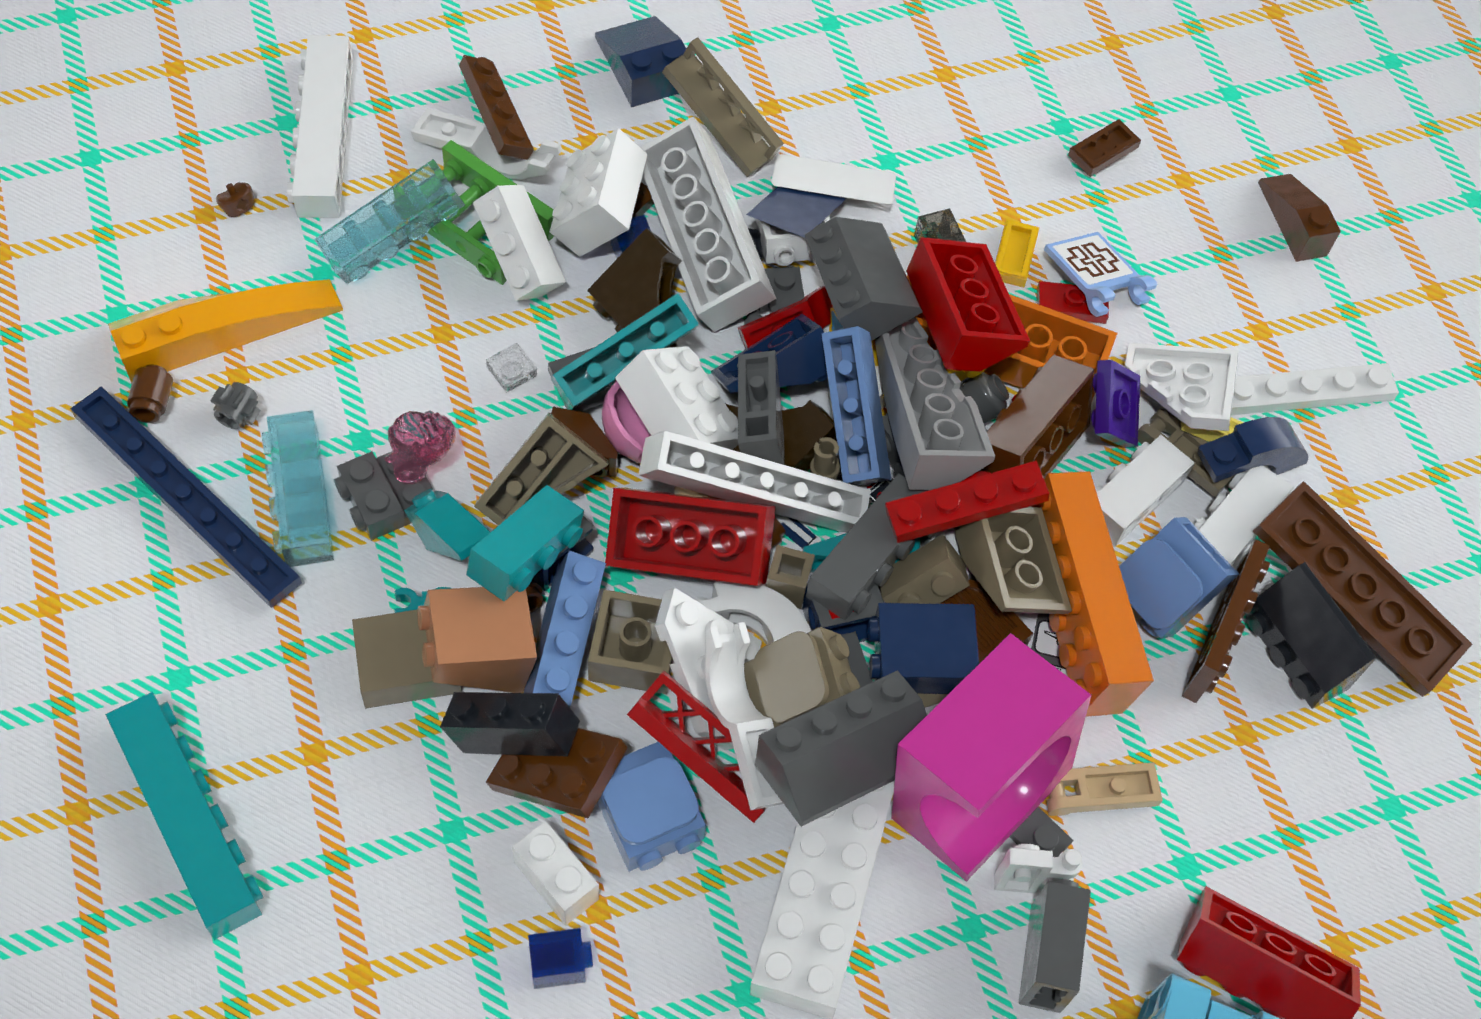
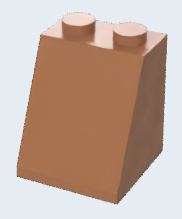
M484 587L428 590L424 605L418 606L417 616L419 630H426L427 642L423 643L422 656L424 667H431L432 682L523 693L537 659L526 589L522 592L516 591L505 602Z

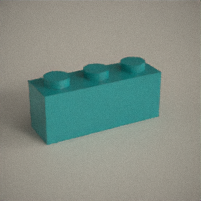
M546 485L471 548L466 575L505 602L516 591H524L539 570H547L566 546L571 548L578 542L583 533V528L580 526L584 510Z

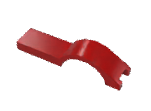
M822 286L798 302L738 327V331L745 349L801 314L820 325L823 329L831 323L830 308L833 305L826 287Z

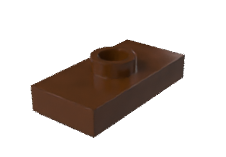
M1118 119L1072 146L1068 156L1091 177L1139 148L1141 139Z

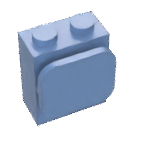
M1187 517L1173 518L1153 539L1144 542L1119 566L1131 607L1142 617L1140 623L1147 632L1155 637L1159 636L1161 639L1174 636L1239 575Z
M656 742L622 757L597 804L628 872L639 868L641 871L651 869L663 861L662 857L676 851L679 854H685L696 849L701 844V840L705 838L706 824L698 809L699 804L681 765L674 759L672 753L662 744Z

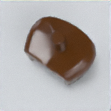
M238 182L234 186L232 183L227 184V191L218 194L216 197L217 204L229 217H238L246 213L255 203L252 187L245 182Z

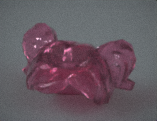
M431 410L425 412V414L417 411L403 413L388 428V441L393 452L385 456L384 459L387 464L392 462L394 475L397 480L403 484H415L425 477L428 467L441 461L453 447L456 439L455 427L445 415L442 416L438 412L434 414Z

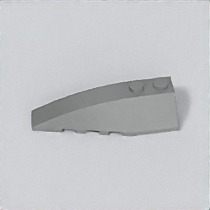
M915 317L875 338V345L886 409L909 490H933L961 482L993 463L995 454L976 402L971 396L965 397L960 389L961 381L955 373L949 374L945 369L938 349L934 350L927 343L928 335Z

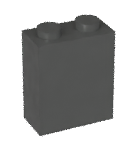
M1056 879L1053 882L1048 881L1031 905L1018 1004L1061 1013L1079 993L1091 890L1079 888L1078 883L1071 880Z

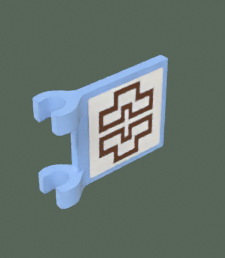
M1099 232L1047 244L1044 248V251L1085 294L1088 308L1096 317L1108 313L1109 309L1103 303L1114 300L1116 295L1113 290L1128 286L1132 301L1137 305L1148 303L1151 299L1145 291L1156 289L1157 282L1152 276L1139 275Z

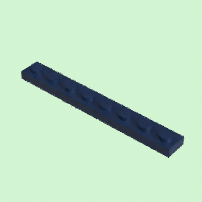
M102 386L70 408L74 417L271 608L302 584L300 576Z

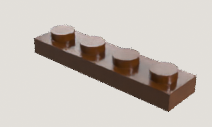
M464 55L459 64L460 70L498 154L528 160L534 148L494 62L485 57L476 58Z

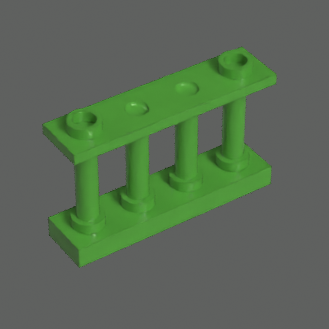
M450 140L442 147L444 169L414 196L400 186L394 189L396 210L403 220L409 223L413 222L476 266L483 276L493 278L503 285L507 280L494 250L492 251L479 242L486 234L481 221L479 220L467 232L452 222L470 207L475 200L495 187L517 184ZM453 180H459L469 187L440 214L426 205ZM527 192L548 241H550L554 237L549 232L553 221L552 213L554 209Z

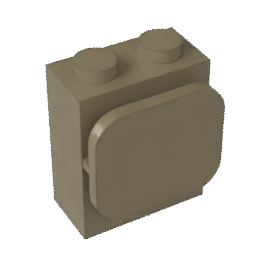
M819 627L808 633L802 631L793 632L762 647L754 659L744 663L745 681L749 697L755 708L763 716L772 718L775 728L859 689V682L852 673L847 658L850 654L847 642L841 634Z

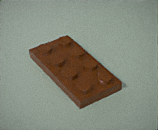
M1255 539L1235 570L1239 575L1226 587L1182 697L1197 703L1204 692L1211 694L1219 677L1223 678L1233 658L1228 654L1232 645H1237L1245 629V624L1241 623L1245 614L1250 613L1257 599L1258 593L1254 592L1257 582L1261 583L1269 569L1270 562L1266 561L1265 557L1270 545Z

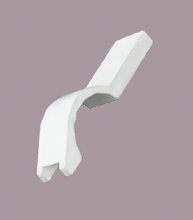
M429 108L425 110L411 130L414 141L441 149L450 140L454 141L508 179L521 180L547 174L552 159L562 151L560 143L544 139L540 148L534 150L528 160L499 155L485 123Z
M739 622L733 626L732 633L719 634L718 627L711 626L705 630V680L708 697L715 715L723 726L729 729L750 810L784 804L755 766L759 735L774 728L772 718L763 716L755 708L746 687L744 662L746 651L751 643L745 622Z

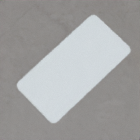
M779 154L776 158L771 183L778 187L890 205L893 203L896 174L888 171Z

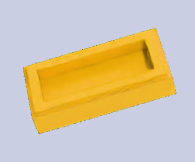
M1006 219L995 260L1004 283L1025 287L1040 227Z

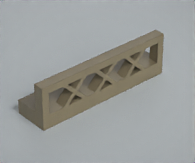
M698 37L689 43L682 56L664 68L662 73L747 178L770 162L783 146L782 140Z

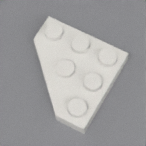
M1129 343L1125 367L1141 376L1140 389L1190 428L1229 431L1239 350Z
M676 588L664 591L655 628L660 641L666 640L674 661V663L670 664V668L675 680L714 713L708 697L705 680V630L711 626H717L719 634L732 633L735 624ZM750 633L748 635L751 643L746 651L744 663L755 658L762 643L760 639ZM700 715L691 717L690 720L695 733L701 737H709L708 722ZM714 728L715 736H724ZM732 742L716 743L717 746L724 750L734 749Z

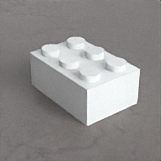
M619 128L606 136H599L592 145L582 151L576 150L567 161V172L565 179L560 185L561 193L552 213L553 221L549 232L581 257L629 230L648 154Z
M689 346L642 350L615 377L651 436L662 431H668L733 450L738 445V419L729 411L720 396L718 387L710 381L700 365L699 357Z

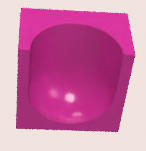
M1010 633L898 743L891 819L967 882L1051 794L1053 789L1060 783V780L1072 769L1091 694Z

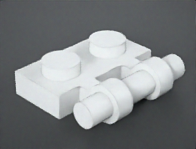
M1034 844L1016 845L1014 848H1009L994 874V890L1035 894L1038 889H1043L1048 881L1053 882L1056 879L1073 881L1074 877L1082 869V854L1076 849H1070L1062 852L1059 857H1053V851L1040 850V847Z

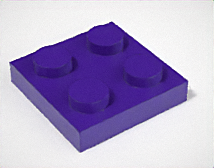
M1100 360L1097 363V372L1093 377L1096 408L1092 411V426L1096 435L1124 448L1138 447L1141 376L1113 360Z

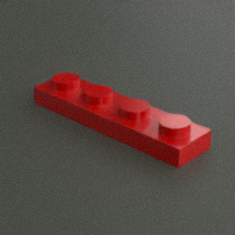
M1036 460L886 502L885 507L896 542L900 543L1049 501L1050 493Z

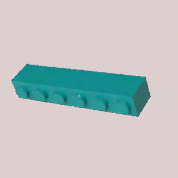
M151 692L105 714L205 927L213 939L216 940L261 916L262 913L256 901L264 897L253 875L244 878L239 868V865L246 862L236 840L233 839L227 842L221 831L229 825L218 803L210 807L204 796L211 792V789L201 769L193 772L188 763V760L195 756L185 736L182 735L176 738L171 727L178 724V721L168 701L160 705L154 693Z

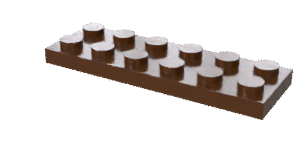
M1306 482L1300 483L1253 530L1265 544L1270 545L1269 548L1292 570L1305 562L1362 639L1422 697L1435 688L1473 645Z

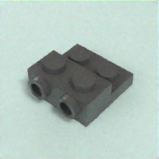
M409 444L375 458L371 451L337 466L339 477L334 479L335 486L342 500L349 498L353 505L349 512L358 530L365 528L371 541L411 524L404 510L413 505L412 499L416 495L428 489L433 490Z

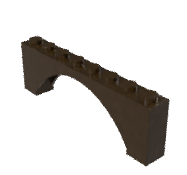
M646 228L587 290L596 300L592 305L606 319L612 317L618 324L614 329L616 332H619L672 297L676 267L682 260L659 236ZM674 343L668 348L678 347V345ZM811 400L803 407L782 410L784 464L807 472L814 458L815 443L818 442L820 444L819 439L825 437L832 438L837 442L834 420L821 406ZM726 404L729 411L738 419V407ZM737 445L733 450L740 452L739 446Z

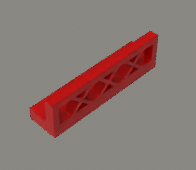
M663 671L627 715L749 820L755 823L765 811V808L750 810L743 780L733 772L740 770L739 765L724 764L717 758L716 743L732 742L729 729L723 726L718 717L668 673ZM664 684L677 695L678 710L661 711L650 699ZM683 701L692 709L684 710ZM684 716H702L708 722L709 737L693 738L688 734L685 728ZM670 717H679V725ZM714 728L724 736H715ZM701 744H710L711 752H709Z

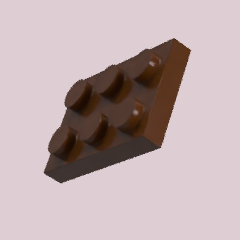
M578 728L568 757L501 755L486 783L493 791L588 819L628 747L620 738Z

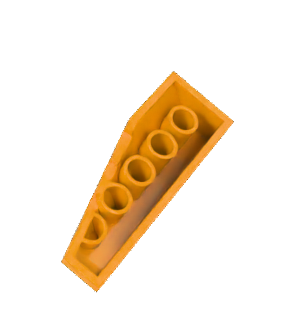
M330 279L180 299L111 322L108 326L132 384L135 371L140 367L153 364L163 367L168 372L343 311V308Z

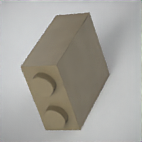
M418 609L352 619L360 693L365 709L462 692L461 686L432 682L431 667H424L422 647L423 643L427 642L426 630H419Z

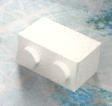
M544 821L512 845L514 863L565 926L599 900V884L547 821Z

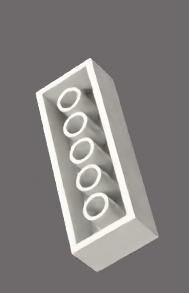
M694 116L641 146L640 148L648 154L643 175L671 249L682 260L678 267L697 316L716 332L775 300L776 296L712 139Z
M895 781L802 827L797 822L751 981V996L833 1019L891 804Z

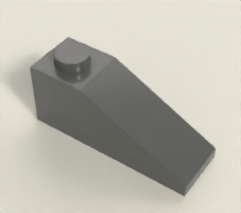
M776 351L738 355V446L740 452L785 465L784 431Z

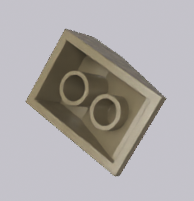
M1025 507L954 527L963 562L1001 612L1069 614L1072 611L1042 508Z

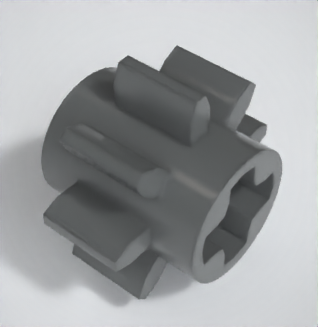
M234 382L232 385L227 384L225 388L219 386L210 400L215 404L213 410L215 411L214 417L216 420L231 429H238L240 426L244 427L246 423L252 425L261 411L256 407L258 404L256 392L249 386L239 382Z

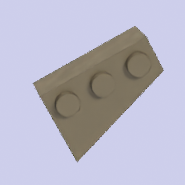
M548 412L479 497L474 507L499 526L546 485L562 494L609 465V461Z

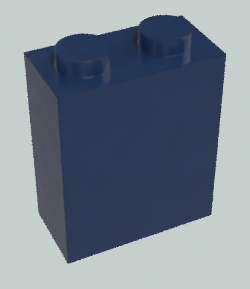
M878 603L875 618L868 619V641L875 642V654L870 655L869 673L872 679L878 680L898 670L917 694H949L979 665L974 604Z

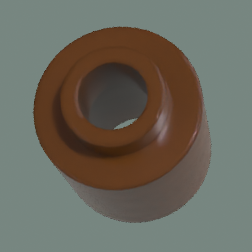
M150 364L140 367L135 371L127 405L129 413L136 420L154 423L165 413L173 384V378L167 373L166 369Z

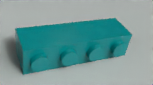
M677 293L554 373L551 381L570 409L574 410L615 383V377L642 350L668 348L694 331L699 323L680 294Z

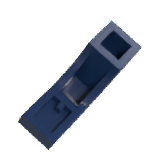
M1280 417L1259 418L1236 425L1233 433L1200 445L1197 451L1214 483L1262 465H1268L1273 473L1279 475L1308 462V453L1292 426L1286 419Z

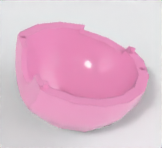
M616 380L605 395L601 419L605 436L617 452L636 463H641L645 438L651 435Z

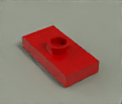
M1039 281L1037 286L1038 305L1086 322L1107 323L1109 311L1105 315L1094 316L1088 308L1085 294L1077 285ZM1109 301L1103 303L1109 309Z

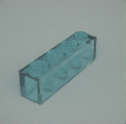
M432 159L314 240L334 272L348 285L352 281L365 277L369 270L380 262L392 259L402 247L411 241L423 238L429 229L441 221L453 218L465 204L439 165Z
M310 410L267 417L268 432H262V442L265 455L271 454L272 464L265 465L268 486L275 487L276 497L269 498L271 518L273 521L278 520L279 530L272 532L275 553L283 554L286 564L290 567L333 561L334 553L319 433L314 412Z

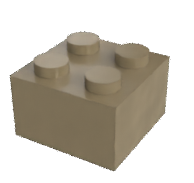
M603 590L588 658V681L647 691L663 671L671 676L670 664L673 663V658L666 640L660 641L655 628L662 599ZM663 684L656 693L667 694L668 687Z

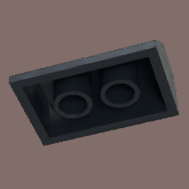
M1305 562L1298 565L1260 594L1250 613L1244 615L1251 631L1262 639L1269 649L1274 663L1282 667L1293 682L1294 690L1298 696L1305 699L1311 709L1349 690L1377 658Z

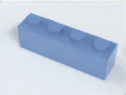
M856 326L821 333L843 482L860 486L892 480L870 332Z
M568 551L556 567L535 646L537 659L525 686L524 693H559L567 705L571 706L606 563Z

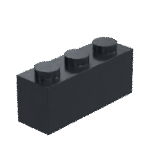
M454 692L440 728L463 753L568 757L580 720L559 693Z

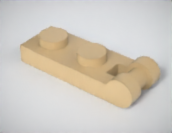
M1155 763L1072 768L1049 795L1050 800L1047 801V808L1050 816H1062L1076 812L1159 806L1163 800ZM1075 785L1076 795L1066 796L1064 787Z

